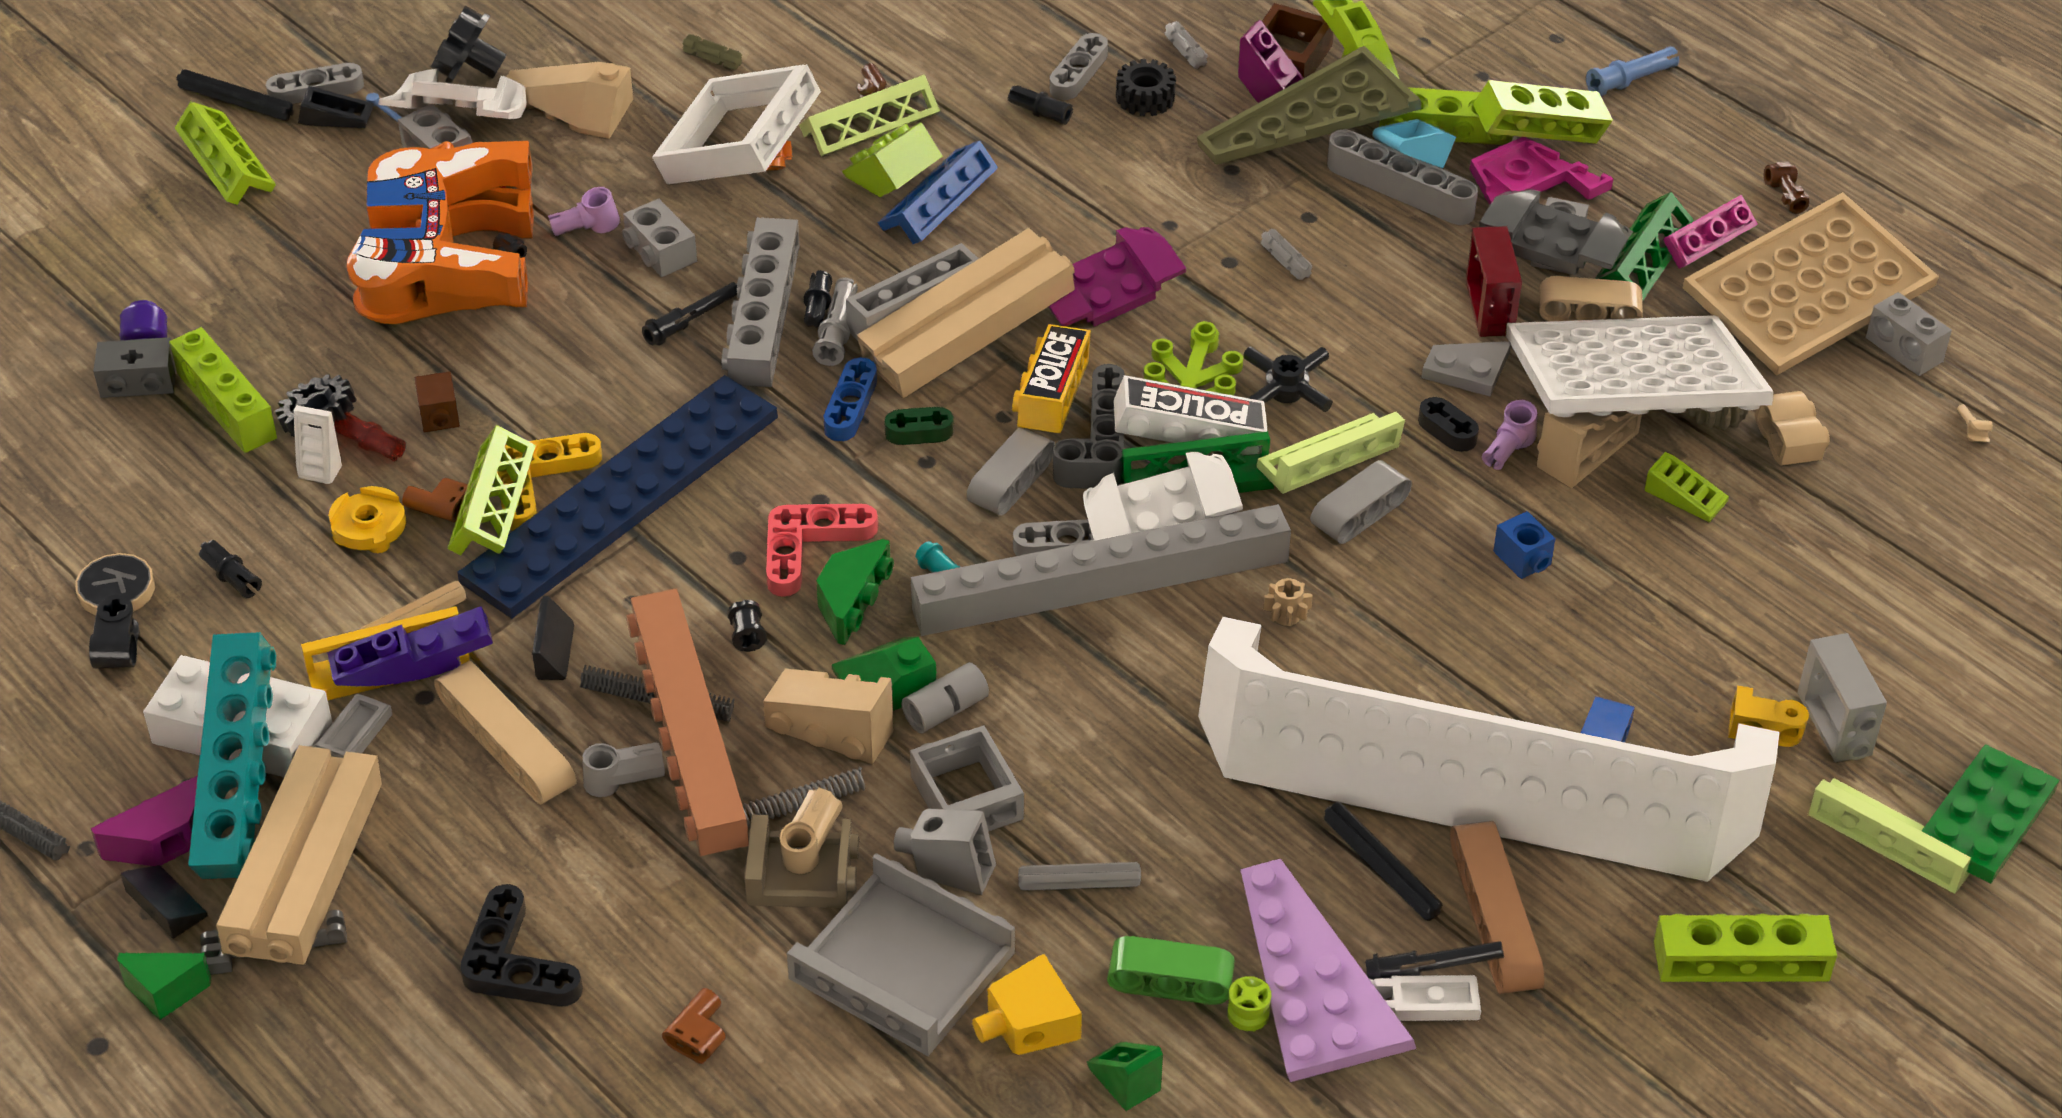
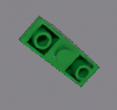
M880 539L832 554L816 580L818 608L838 644L845 645L852 632H857L860 629L868 605L872 606L877 599L880 584L883 579L888 580L891 576L894 559L890 557V541Z

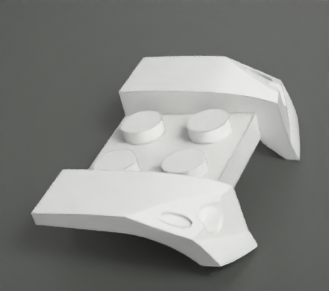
M431 69L409 74L395 94L380 98L378 104L402 108H422L429 104H453L454 99L455 106L477 107L476 116L516 119L521 118L527 101L525 86L508 77L501 76L497 88L437 82L439 69Z
M1199 452L1186 453L1188 467L1119 486H1117L1114 473L1103 477L1094 488L1090 487L1083 493L1085 511L1094 541L1243 510V505L1228 463L1222 455L1212 454L1211 456H1206Z

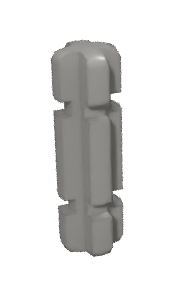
M1174 21L1172 24L1168 23L1165 26V36L1193 68L1198 69L1200 66H1205L1208 63L1206 60L1208 54L1178 21Z
M1270 229L1262 234L1261 244L1296 279L1303 280L1312 274V264L1305 257H1302L1276 229Z

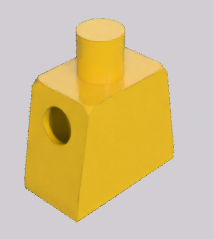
M1045 954L1034 958L992 983L988 988L989 1012L972 1019L974 1031L981 1043L1002 1035L1011 1051L1017 1055L1081 1039L1082 1012Z

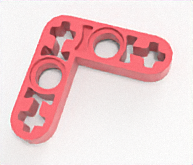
M868 504L781 505L774 508L768 516L766 564L768 590L772 594L781 597L791 596L800 590L802 584L803 542L864 541L873 538L878 531L877 511ZM819 519H829L833 522L826 527L814 524ZM802 521H806L807 525H802ZM788 546L793 548L794 551L784 555L777 553L776 549ZM781 569H788L787 579H781Z

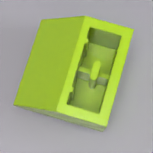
M922 122L911 128L905 123L891 133L888 132L876 139L868 149L864 148L849 159L852 164L842 170V173L846 178L878 197H882L901 187L943 156Z

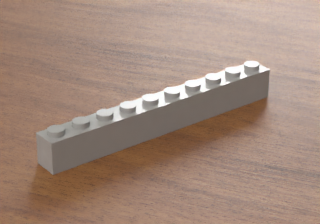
M1279 504L914 576L911 577L912 611L921 636L1286 563L1289 559L1291 529Z

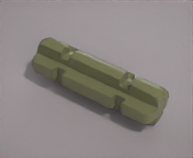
M689 34L682 42L685 53L696 56L697 53V57L718 65L723 63V66L728 69L737 70L742 64V54L731 48L727 51L728 48L726 46L706 39L702 40L701 37Z

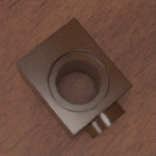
M451 371L414 377L423 432L460 427Z

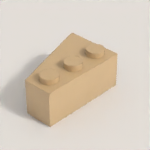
M1612 411V414L1607 416H1597L1590 412L1575 413L1572 417H1558L1549 414V412L1545 413L1542 436L1537 445L1539 450L1537 467L1570 488H1573L1639 433L1642 414Z
M785 668L763 701L766 728L772 729L779 734H786L809 742L813 746L824 747L844 754L848 758L858 759L870 764L875 762L893 733L892 678L881 677L877 683L861 681L859 675L848 674L845 680L829 678L827 672Z

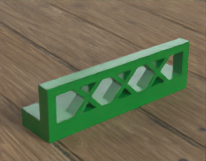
M1672 192L1645 205L1629 228L1633 233L1612 269L1602 267L1595 279L1633 282L1629 275L1631 272L1637 273L1639 286L1642 289L1643 302L1672 259L1668 248L1660 247L1658 233L1664 234V237H1667L1694 221ZM1671 213L1681 223L1680 228L1673 227ZM1645 253L1651 254L1653 268L1647 267Z
M1267 431L1122 449L1121 483L1123 485L1188 467L1187 458L1178 464L1168 463L1174 456H1186V453L1199 452L1207 455L1212 451H1222V456L1231 469L1238 493L1274 489V484L1256 467L1258 458L1269 454L1270 436ZM1259 446V454H1241L1247 447ZM1132 461H1150L1144 468L1131 469Z

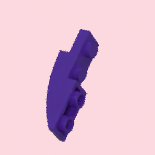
M480 606L408 634L401 624L327 653L335 685L380 686L420 680L451 671L461 665L459 656L491 645L493 640L487 616Z

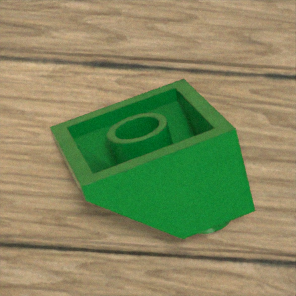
M919 637L899 638L832 664V670L838 679L845 680L848 674L859 675L861 681L877 683L881 677L892 678L893 711L902 708L903 698L936 681V662Z

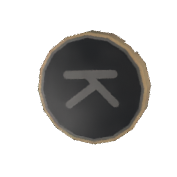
M124 553L104 555L91 561L80 571L75 581L77 598L80 600L82 607L85 611L95 616L98 604L108 596L124 595L128 597L132 602L134 612L151 599L155 590L153 572L148 563L140 557Z

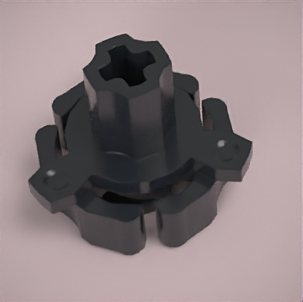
M465 6L459 17L454 21L448 31V38L444 39L437 51L438 53L430 66L433 69H439L438 72L447 76L445 82L452 84L464 62L488 77L494 78L507 54L478 38L490 15L486 13L481 15L470 7Z

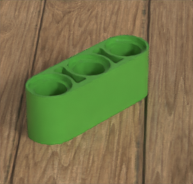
M1124 936L1114 941L1107 981L1113 989L1123 993L1203 1004H1221L1229 999L1235 959L1230 952L1218 947Z

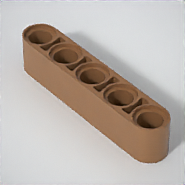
M1486 821L1451 826V850L1481 943L1487 944L1502 941L1505 958L1487 961L1497 992L1505 994L1542 989L1544 986V969L1541 956L1495 822Z

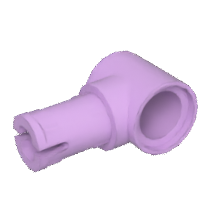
M596 187L588 190L582 196V202L577 203V207L548 215L555 237L585 227V229L591 228L597 233H606L614 230L620 223V216L610 190L605 187Z
M1515 400L1506 406L1504 422L1496 432L1497 437L1482 454V460L1486 465L1491 467L1495 460H1497L1494 464V469L1500 470L1515 449L1525 448L1534 443L1537 435V409L1534 404L1526 400Z

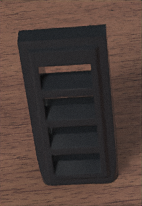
M308 86L300 105L298 123L309 126L366 128L374 103Z

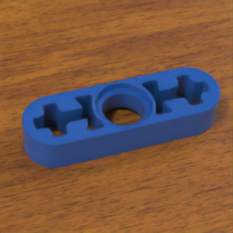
M854 358L846 363L824 413V432L829 439L846 441L853 438L857 433L877 385V366L872 360L868 358ZM860 377V383L855 382V378ZM846 396L860 398L856 402H844L841 400ZM841 415L846 416V420L840 424Z

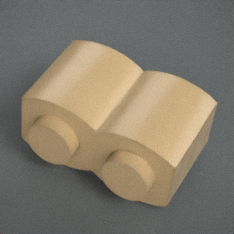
M1802 391L1773 394L1772 405H1763L1756 409L1755 419L1758 428L1768 440L1771 453L1779 465L1823 459L1825 449L1830 443L1829 432L1816 418L1814 403L1809 401Z

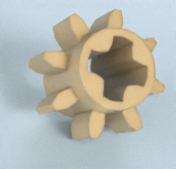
M1285 578L1278 581L1276 585L1269 584V593L1264 595L1263 608L1266 611H1272L1271 621H1276L1284 626H1291L1298 623L1300 619L1303 621L1307 620V612L1312 608L1313 595L1304 593L1305 583Z

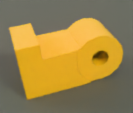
M1737 685L1730 709L1728 738L1735 739L1738 724L1777 731L1779 732L1778 746L1792 747L1802 740L1809 712L1798 701L1783 700L1777 702V700L1753 696V688Z

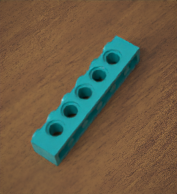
M260 632L213 634L188 863V866L201 879L238 878L255 842V825L261 821L262 809L258 794L259 785H263L265 781V765L262 761L263 747L267 746L269 742L266 713L267 708H271L273 703V692L269 682L270 672L276 668L277 657L275 648L269 644ZM250 673L244 682L237 684L241 676ZM246 711L240 720L233 722L234 717L238 713ZM242 749L237 758L229 760L234 751ZM238 787L234 796L225 799L228 791ZM234 826L229 836L221 838L225 829Z

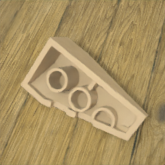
M590 62L510 70L506 76L525 86L527 101L525 108H537L545 112L546 118L552 121L557 119L569 123V129L581 134L610 139L633 101L630 67L613 63Z

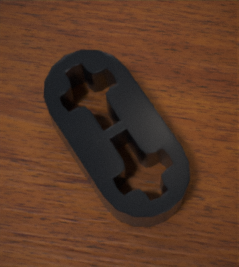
M1429 397L1421 402L1418 422L1424 430L1454 451H1469L1476 446L1479 426L1474 419L1449 401L1440 397Z

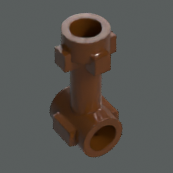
M1776 162V164L1766 165L1763 173L1765 184L1781 188L1783 191L1781 200L1784 205H1787L1790 212L1794 214L1804 212L1809 206L1810 197L1807 193H1804L1801 186H1795L1797 181L1796 166L1789 162Z

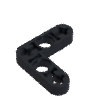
M502 884L490 890L461 960L460 970L464 986L469 991L552 1006H568L578 1001L582 995L583 987L580 972L574 965L510 954L526 913L522 890L512 884ZM507 902H512L505 908L504 919L501 918L499 907H504ZM491 932H500L505 935L499 943L488 944L482 941L484 936ZM481 968H487L486 970H482L480 975L474 974L478 973L481 970ZM519 972H528L533 975L532 979L524 984H515L510 981L511 977ZM563 981L569 982L565 983L563 985V988H556V986H560Z

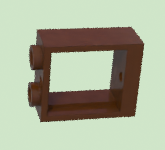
M1274 3L1262 20L1272 36L1278 33L1309 42V45L1302 54L1282 48L1303 78L1316 71L1333 45V32L1322 16Z

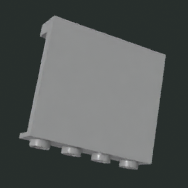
M876 853L873 856V875L808 948L796 942L787 952L789 979L924 1055L929 1056L1014 955L1015 927L1010 925L1004 918L993 916L976 907L967 898L958 897L941 888L933 880L924 879L907 870L901 863L894 860L890 861Z

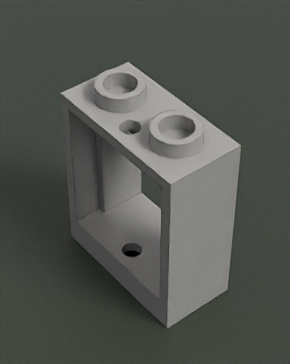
M1848 633L1812 639L1797 692L1800 699L1807 708L1834 762L1851 759L1859 760L1872 756L1887 701Z
M984 725L962 731L957 735L933 743L923 744L918 748L910 750L911 778L929 809L983 811L988 831L1024 819V792ZM980 762L995 789L947 805L932 777Z

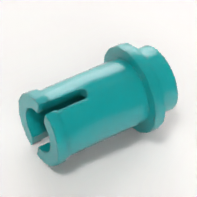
M927 541L918 548L915 554L918 566L922 569H928L932 573L960 567L943 553V548L939 543Z

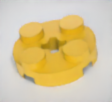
M367 486L360 488L361 493L349 497L347 492L337 498L332 504L328 516L334 542L338 545L355 550H369L377 554L383 553L390 548V543L395 541L405 529L406 515L404 506L400 503L397 494L389 489ZM370 515L374 516L371 520L362 521V519H367Z

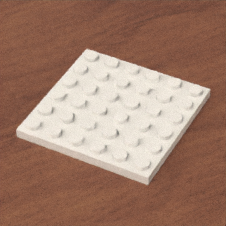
M1715 315L1507 323L1506 337L1508 341L1511 342L1513 350L1549 414L1558 417H1572L1575 413L1590 412L1597 416H1607L1612 414V411L1646 414L1649 410L1661 409L1670 413H1682L1687 408H1701L1711 412L1721 411L1723 407L1756 410L1763 405H1772L1773 390L1720 318Z

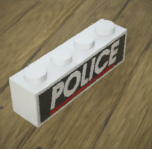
M1124 375L1113 401L1115 432L1177 443L1267 432L1264 401ZM1259 446L1247 447L1241 454H1258Z

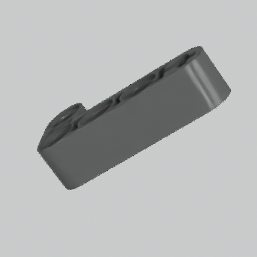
M1103 364L1093 371L1091 439L1068 438L1060 440L1054 445L1053 480L1057 485L1065 488H1094L1103 477L1114 473L1117 486L1121 483L1124 434L1115 432L1113 403L1125 375L1121 367L1114 364Z

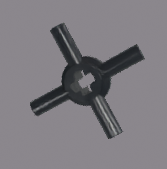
M1252 346L1245 350L1243 358L1266 373L1267 384L1248 397V399L1267 403L1274 398L1281 403H1294L1302 397L1323 412H1327L1331 408L1333 401L1309 385L1308 373L1329 359V353L1325 348L1320 347L1303 360L1294 355H1282L1274 361Z

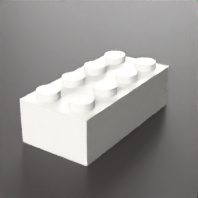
M180 655L143 711L152 744L200 756L210 662ZM250 673L241 676L237 684L244 682ZM270 677L269 684L273 692V703L271 708H267L266 713L269 742L267 746L263 747L262 761L264 762L266 773L285 777L298 746L314 747L331 726L332 718L326 691ZM246 711L238 713L234 717L233 722L240 720ZM242 749L234 751L229 760L237 758Z

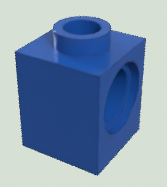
M1526 511L1497 525L1493 552L1520 579H1523L1535 572H1542L1551 565L1556 538Z

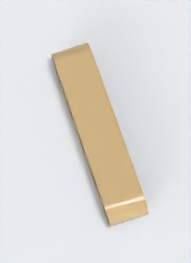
M467 661L434 680L435 690L446 708L535 802L542 805L577 784L576 775L566 758L472 661Z

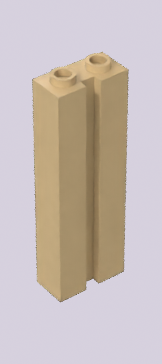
M1027 228L859 333L857 338L862 358L872 360L877 366V373L902 398H905L1074 291V267L1065 255L1060 256L1052 249L1051 244L1045 237H1039L1030 228Z
M298 746L216 925L223 954L305 965L317 932L323 923L382 785L377 755L346 751L344 757L339 758L332 757L330 749Z

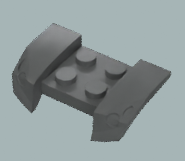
M1532 189L1506 191L1496 196L1480 220L1479 227H1508L1515 256L1576 275L1579 268H1584L1587 262L1611 270L1633 233L1627 226L1622 225L1614 215L1605 213L1600 221L1596 222L1540 204L1541 191Z

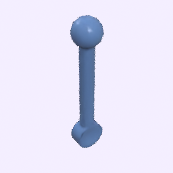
M370 93L366 96L367 102L374 103V106L380 108L397 122L398 119L402 118L388 106L378 105L380 98L377 93Z

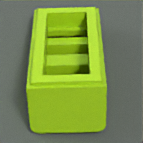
M1667 452L1663 453L1647 474L1644 491L1709 523L1729 499L1728 495L1677 457ZM1704 498L1710 500L1706 505L1701 502Z

